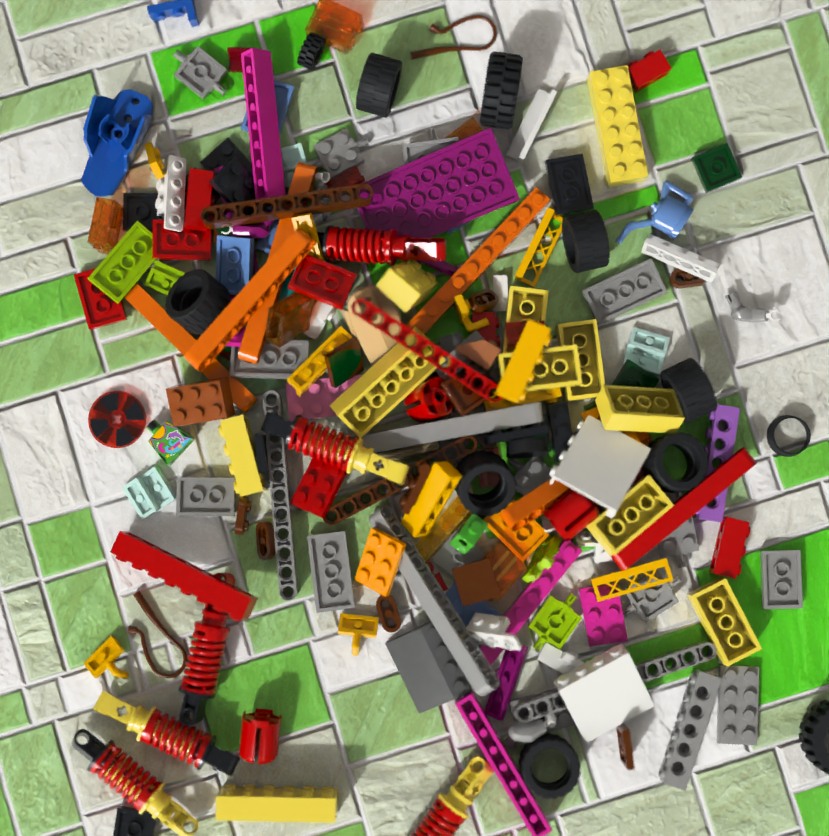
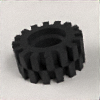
M310 32L306 40H304L303 46H301L297 63L313 71L321 59L326 39Z

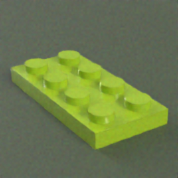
M136 221L87 279L118 304L156 260L152 259V232L139 221Z

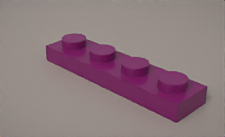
M522 645L520 651L513 649L505 650L497 673L499 687L491 692L485 708V713L488 716L499 721L504 720L528 650L527 646Z

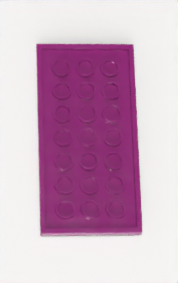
M488 128L362 183L372 187L374 198L372 204L366 207H359L358 211L365 228L369 230L372 228L376 231L378 229L383 231L396 229L398 235L409 234L410 237L432 238L515 203L520 198L492 129ZM367 192L360 194L361 198H368L370 196Z

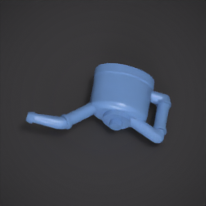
M664 181L660 201L658 203L654 202L651 206L653 210L651 215L653 217L645 220L631 221L624 227L615 242L621 244L631 230L649 226L657 228L674 240L694 210L689 206L693 201V196L674 185L673 182ZM669 191L682 198L683 202H680L672 196H668Z

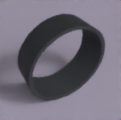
M783 415L774 419L767 430V441L770 448L776 454L784 457H792L804 451L809 445L811 438L810 429L806 422L791 415ZM788 418H795L800 421L807 435L804 447L794 453L783 451L776 444L774 438L777 425Z
M525 438L507 442V458H532L549 454L546 439Z

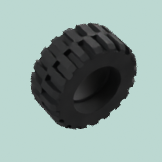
M496 51L490 53L480 115V124L483 126L507 130L512 128L523 57L520 55Z
M823 700L820 701V706L813 705L811 707L812 712L810 714L806 712L804 715L806 720L805 723L801 722L799 728L803 732L799 733V740L803 742L800 746L802 751L806 753L805 757L814 766L829 775V753L825 747V734L829 729V701Z

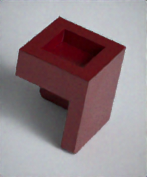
M227 48L230 72H243L241 53L250 48Z

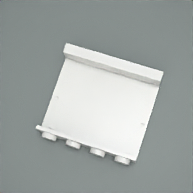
M588 415L585 421L581 420L576 430L579 432L577 435L571 436L567 444L570 446L568 451L563 450L558 459L561 461L559 466L554 465L549 474L552 476L550 484L552 485L554 480L562 482L608 508L605 515L613 518L651 448L618 430H604L601 421Z
M622 643L553 680L586 743L654 707L648 691Z

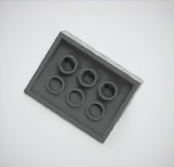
M431 621L385 643L419 713L455 700L472 691L466 676Z

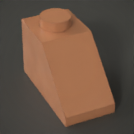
M489 339L488 341L480 340L458 345L454 352L488 371L499 354L500 349L497 343Z

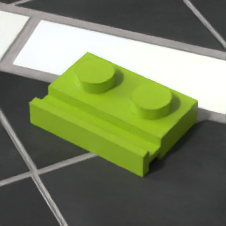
M155 260V264L151 268L144 285L168 296V292L173 284L185 273Z

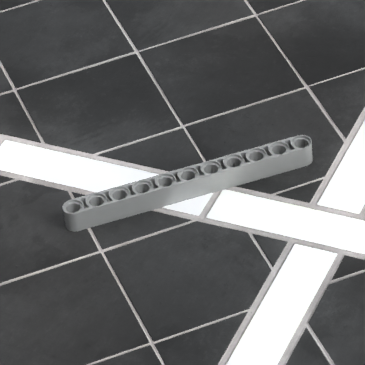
M269 390L263 395L264 419L267 412L276 413L278 416L283 417L282 398L274 390ZM274 394L277 396V401L271 405L267 400L270 395ZM265 432L279 594L283 600L290 601L298 594V580L285 438L280 437L277 443H273L271 441L272 434ZM276 451L282 454V459L279 462H275L272 458L273 453ZM278 470L284 474V478L281 481H276L274 478V474ZM280 489L286 494L285 498L281 501L276 498V492ZM280 509H285L287 512V517L284 520L278 518L277 512ZM281 528H286L289 532V536L286 539L279 536ZM283 547H287L291 552L288 558H284L281 555ZM284 567L291 568V577L283 575L282 570ZM286 586L293 588V596L285 595L284 588Z
M541 401L367 433L362 437L363 446L374 448V453L538 423L544 421ZM356 435V436H351V439H350V440H353L354 438H359V437H358L357 435Z
M382 505L370 515V524L372 527H376L406 543L398 569L474 691L479 696L487 695L499 687L497 675L391 507Z
M701 641L635 663L634 665L644 683L709 661L716 656L717 649L714 644ZM707 645L709 653L704 656L702 649ZM689 651L691 659L686 662L684 654ZM668 658L673 660V665L670 668L666 666ZM650 664L655 666V671L652 674H649L647 670ZM558 690L516 704L513 708V714L520 722H529L567 709L565 702L561 705L556 704V697L560 693ZM540 701H545L546 708L543 711H538L537 704ZM522 707H526L528 710L525 717H519L518 715Z

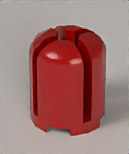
M441 377L432 378L421 383L405 397V406L421 402L420 405L406 410L413 420L423 423L452 412L451 410L454 405L440 385L444 381ZM442 396V399L436 400L437 397Z
M571 488L542 513L546 519L550 520V523L561 537L569 542L599 516L600 511L599 506L594 500Z
M258 708L254 713L246 714V711L243 712L239 754L243 760L254 764L257 757L260 728L258 764H267L275 760L278 754L281 714L278 717L273 715V710Z

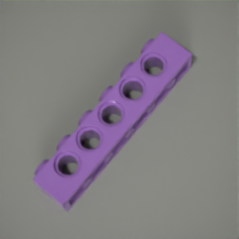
M717 404L716 410L708 414L710 426L706 429L705 438L708 439L707 445L704 446L708 456V466L704 478L716 469L712 466L714 458H717L719 465H721L733 455L740 408ZM720 420L724 421L725 423V429L723 431L718 428V422ZM717 439L722 441L721 449L715 447ZM728 488L713 499L714 502L711 506L705 505L695 513V518L722 522Z

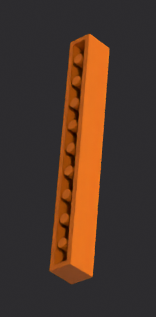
M536 187L406 326L410 329L417 327L426 335L454 305V297L460 294L464 295L548 206L551 199Z

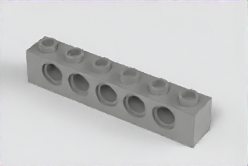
M696 668L690 674V686L683 695L684 705L678 711V723L671 732L672 742L670 747L666 748V760L659 769V777L663 784L686 791L722 680L719 676ZM704 687V694L697 696V689ZM698 705V712L691 714V708ZM692 724V731L685 733V726ZM681 743L687 744L684 751H679L678 749ZM677 761L681 762L680 768L673 770V764Z

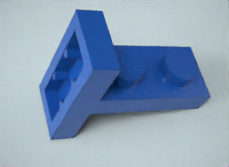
M174 0L147 6L148 14L152 20L162 21L167 17H181L187 13L191 27L199 26L194 0Z

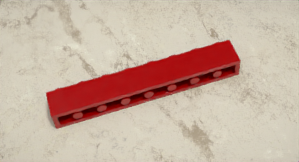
M119 531L110 551L116 555L115 558L122 562L128 561L137 570L142 571L144 569L150 577L163 579L164 584L180 588V592L185 595L191 596L192 594L196 596L197 601L203 604L209 603L214 606V610L221 613L225 611L231 614L230 618L239 622L249 619L258 600V597L128 531Z

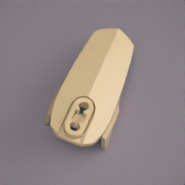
M370 285L352 293L347 301L348 309L345 307L342 310L340 309L352 337L358 339L361 349L372 366L398 342L354 315L351 311L352 302L358 298L370 297L367 300L368 302L399 322L402 320L398 306L378 290L376 285ZM358 302L355 306L357 313H363L366 309L363 302ZM376 313V316L372 317V321L375 324H379L382 321V315ZM392 324L389 327V332L392 335L398 333L399 326Z

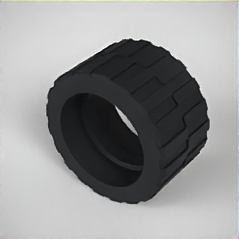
M373 52L369 54L356 97L357 110L385 118L389 116L400 82L402 61Z
M590 210L564 216L562 220V237L571 269L575 273L606 267L609 263L610 248L607 231L600 213L597 210Z
M194 269L181 276L169 290L165 304L166 313L190 333L200 335L205 332L229 305L230 293L223 284L207 271Z
M688 358L661 371L660 377L663 389H674L685 417L684 423H690L716 410L717 402L711 383L702 367L694 359Z
M679 432L658 437L649 443L648 447L651 450L642 464L644 476L650 475L663 492L675 493L691 490V488H695L703 481L707 473L708 456L704 446L697 438L690 434ZM669 445L679 448L686 458V472L680 481L670 478L663 467V454Z
M481 450L472 452L459 461L455 469L462 477L455 491L467 510L479 516H491L508 507L516 493V481L507 463L500 455L492 451ZM486 471H494L500 474L498 484L490 492L481 495L468 492L470 482L478 474Z
M551 733L543 734L533 742H526L523 750H521L519 759L520 772L527 787L537 796L546 799H557L570 793L578 783L581 765L578 760L579 757L571 744L565 738ZM547 748H555L566 756L568 762L567 770L557 781L550 783L541 782L532 773V760L540 751Z

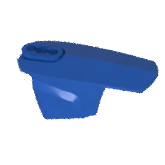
M128 89L120 91L114 99L102 95H94L83 128V140L87 146L89 158L81 182L96 197H108L115 194L144 140L152 118L153 104L147 96ZM135 100H139L137 105H134ZM131 116L132 120L126 122V119Z

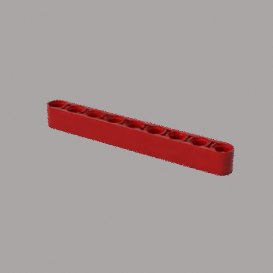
M362 298L355 299L352 302L351 311L354 315L491 402H499L503 398L498 395L493 398L489 397L490 389H497L499 385ZM358 302H363L366 306L363 313H357L355 310ZM375 313L382 315V321L379 324H375L372 321ZM392 324L399 326V331L395 335L389 332V327ZM410 334H413L416 338L413 345L406 343V338ZM427 345H430L432 347V353L428 356H425L423 354V348ZM443 356H447L449 360L446 366H440L439 360ZM458 367H464L465 373L461 377L456 375ZM479 377L481 384L478 387H473V379Z
M745 447L741 448L708 474L698 486L691 488V490L673 503L674 506L616 555H610V557L622 571L626 570L749 471L757 462Z

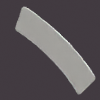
M494 275L493 292L498 296L499 302L492 311H506L508 300L507 275Z

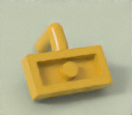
M152 142L144 144L149 165L156 179L164 177L167 171H163L165 166L158 147L154 148Z
M462 294L454 297L455 312L461 325L464 324L467 332H473L489 325L487 318L471 323L469 318L471 306L468 299H464Z
M340 613L338 634L353 636V656L359 655L361 637L376 638L379 617Z
M110 636L83 663L95 678H98L107 668L114 676L122 679L129 677L128 672L118 669L114 664V661L125 650L113 636Z

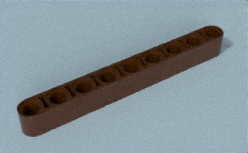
M358 184L209 206L201 211L200 217L206 228L218 229L292 218L294 215L311 212L312 214L366 207L372 204L374 196L370 185ZM367 192L370 196L368 198H361L360 194ZM343 195L351 197L348 201L340 199ZM324 198L331 199L329 204H323L321 201ZM304 201L312 202L309 207L302 205ZM287 203L293 205L289 210L283 209V206ZM267 206L273 207V210L269 213L264 212ZM248 209L254 210L253 214L249 216L244 213ZM228 212L235 213L232 218H225ZM209 215H215L212 221H206V218Z
M472 435L464 436L424 457V459H427L429 462L431 457H437L440 462L448 461L451 464L475 451L478 444L477 439ZM470 438L474 441L472 449L464 447L463 442L465 439ZM452 447L457 450L455 458L447 456L446 451L448 448ZM418 461L409 465L410 468L404 485H398L396 482L384 478L331 506L328 512H336L337 519L335 521L330 520L327 512L323 519L324 522L328 525H335L407 487L412 476L415 477L412 469L414 466H418ZM380 484L388 486L387 494L379 492L378 487ZM363 493L371 495L370 503L363 502L361 498ZM346 502L353 503L354 510L352 512H348L345 509Z

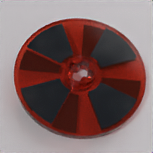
M111 391L101 395L93 403L88 415V424L92 435L98 442L111 448H124L135 443L143 434L146 426V412L141 402L132 394L123 391ZM115 415H116V416H120V415H121V418H120L121 423H120V424H119V423H113V422L115 421V419H114V416H115Z

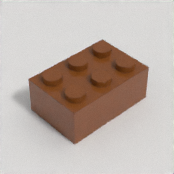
M228 377L174 385L166 389L174 427L227 419L235 415Z

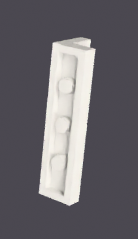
M540 88L538 89L505 157L521 165L523 164L550 110L557 91L552 89L551 93H548Z
M649 234L648 238H646L641 251L643 254L711 283L720 266L715 261L652 234Z

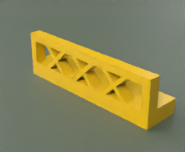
M549 207L514 276V279L532 288L535 287L562 232L563 217H556L554 214L555 210ZM551 218L561 222L559 229L551 231L549 227ZM550 235L551 245L543 248L540 241L541 238ZM541 252L544 260L542 263L535 265L532 257L534 254ZM534 270L535 278L533 282L523 278L525 271Z
M342 326L287 378V381L296 389V394L299 397L327 371L324 355L353 338Z
M667 558L591 579L598 602L674 581ZM665 567L668 578L660 580L653 575L658 568ZM653 570L651 575L647 573V571ZM640 573L649 576L647 583L644 585L634 582ZM635 575L632 580L629 579V578H627V577H630V576ZM624 578L631 583L627 590L622 591L615 586L619 579ZM652 578L655 579V580H657V581H655V582H651V583H650V581H651ZM615 581L614 585L609 584V582ZM633 583L637 585V587L631 588ZM607 584L612 587L608 595L600 597L598 585ZM614 589L619 591L616 593H612Z

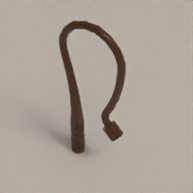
M483 15L465 17L443 30H439V27L432 23L429 28L434 34H444L466 21L483 19L492 26L493 37L486 46L482 47L449 46L410 52L411 59L452 51L487 50L496 40V26L491 19Z
M138 591L133 596L148 618L182 652L183 664L181 668L174 674L161 673L156 669L149 656L143 632L138 627L130 625L128 633H138L140 635L146 660L155 674L164 678L177 677L186 668V651L162 626L141 592Z

